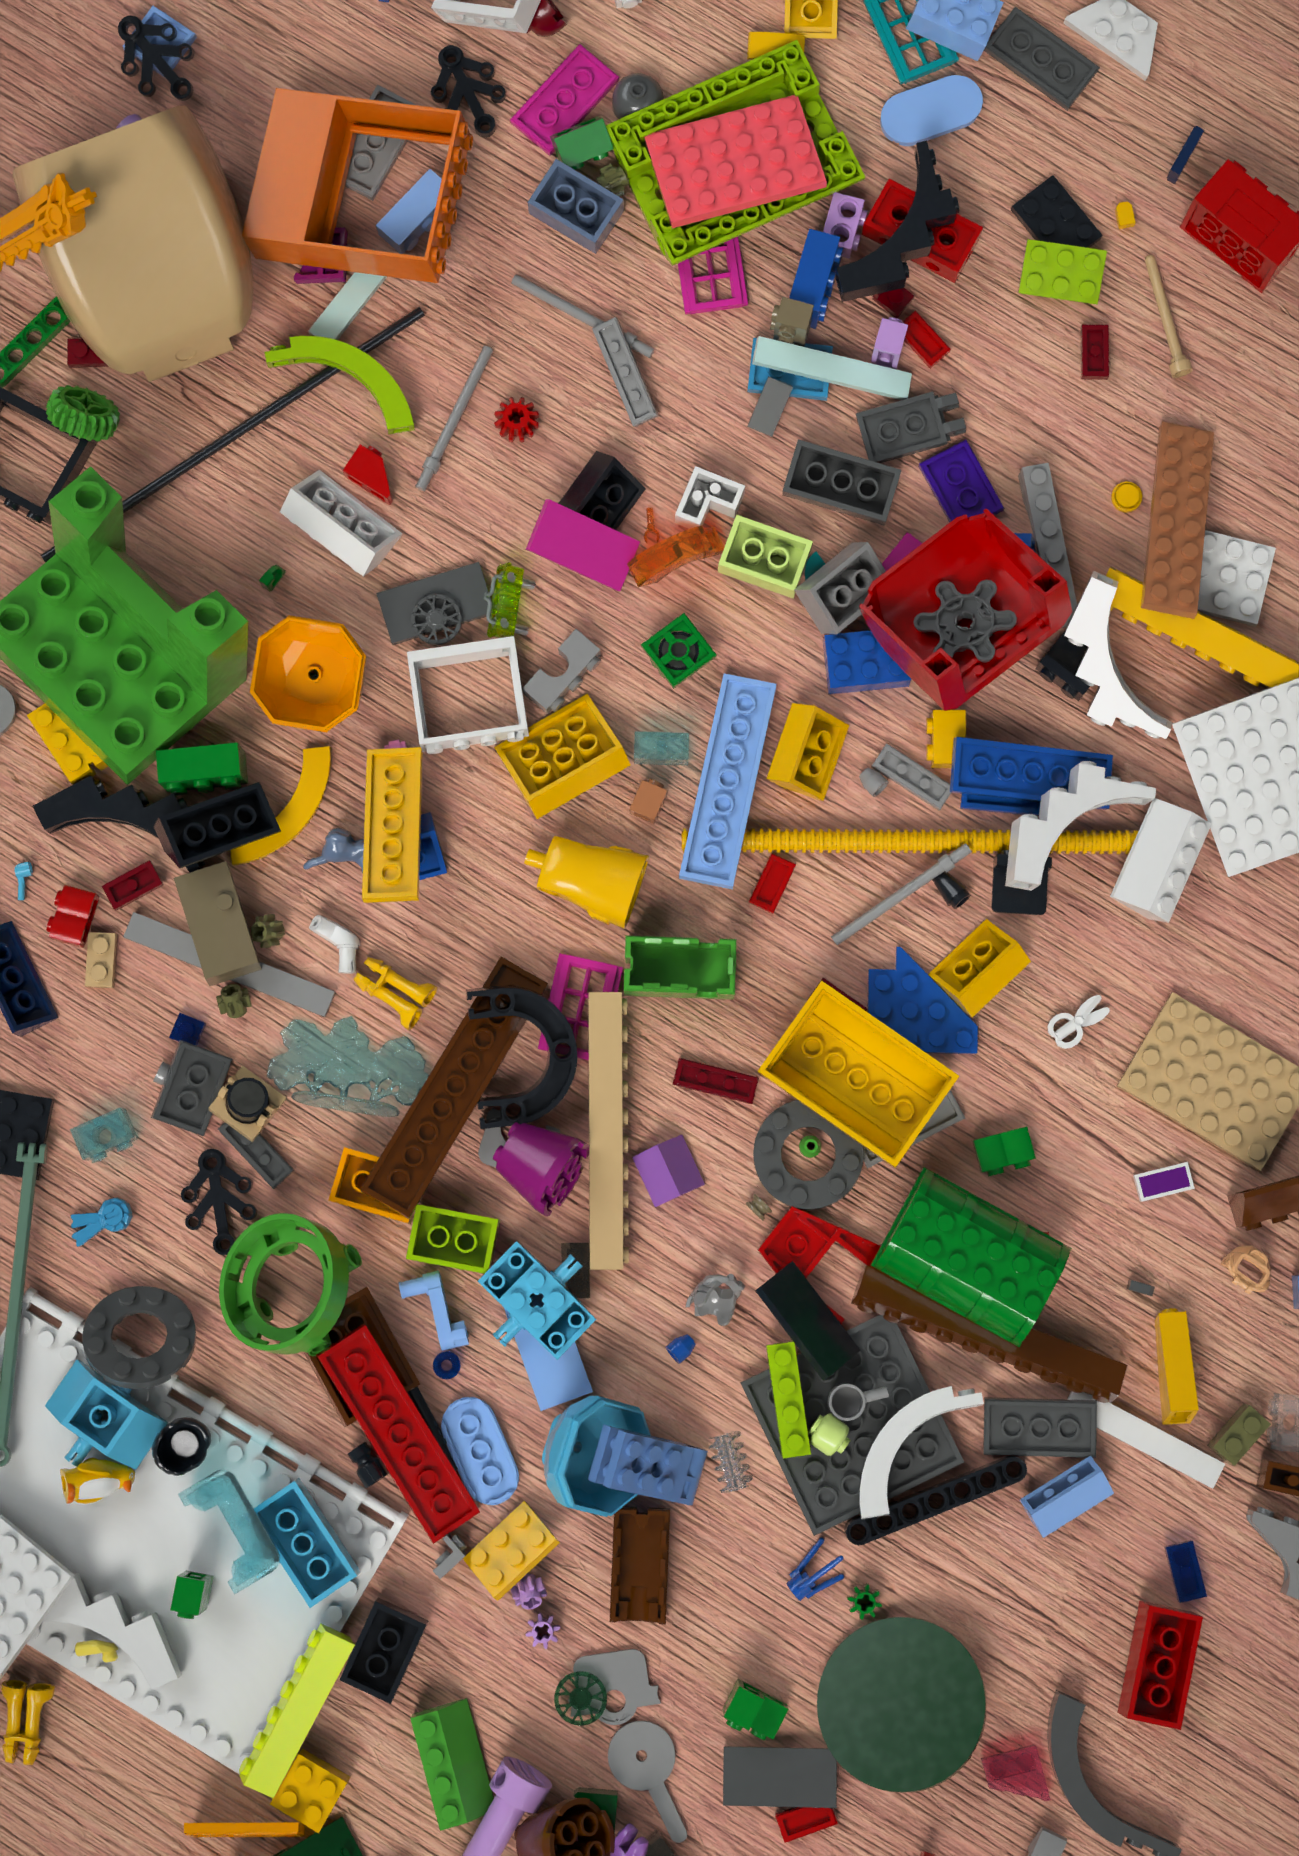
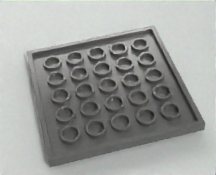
M877 1315L846 1331L860 1351L824 1381L802 1353L796 1355L807 1431L820 1414L823 1417L827 1414H832L828 1408L827 1398L834 1386L840 1383H850L857 1386L862 1392L884 1386L887 1387L889 1397L865 1403L863 1413L854 1420H841L849 1427L847 1438L851 1440L841 1454L836 1451L833 1455L827 1456L810 1444L811 1455L783 1459L769 1369L740 1382L814 1536L860 1514L861 1476L872 1444L883 1427L899 1410L915 1399L930 1393L897 1323L885 1320L883 1315ZM942 1415L933 1417L916 1428L898 1449L888 1476L887 1499L964 1463Z

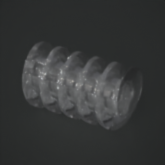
M732 1431L708 1438L715 1439V1442L708 1446L709 1449L718 1450V1453L711 1457L712 1460L721 1462L714 1469L724 1473L717 1481L727 1484L720 1490L721 1493L733 1492L751 1486L747 1485V1483L753 1479L752 1475L744 1474L750 1468V1465L741 1463V1461L747 1458V1454L738 1452V1450L744 1447V1443L735 1441V1439L741 1436L740 1431Z

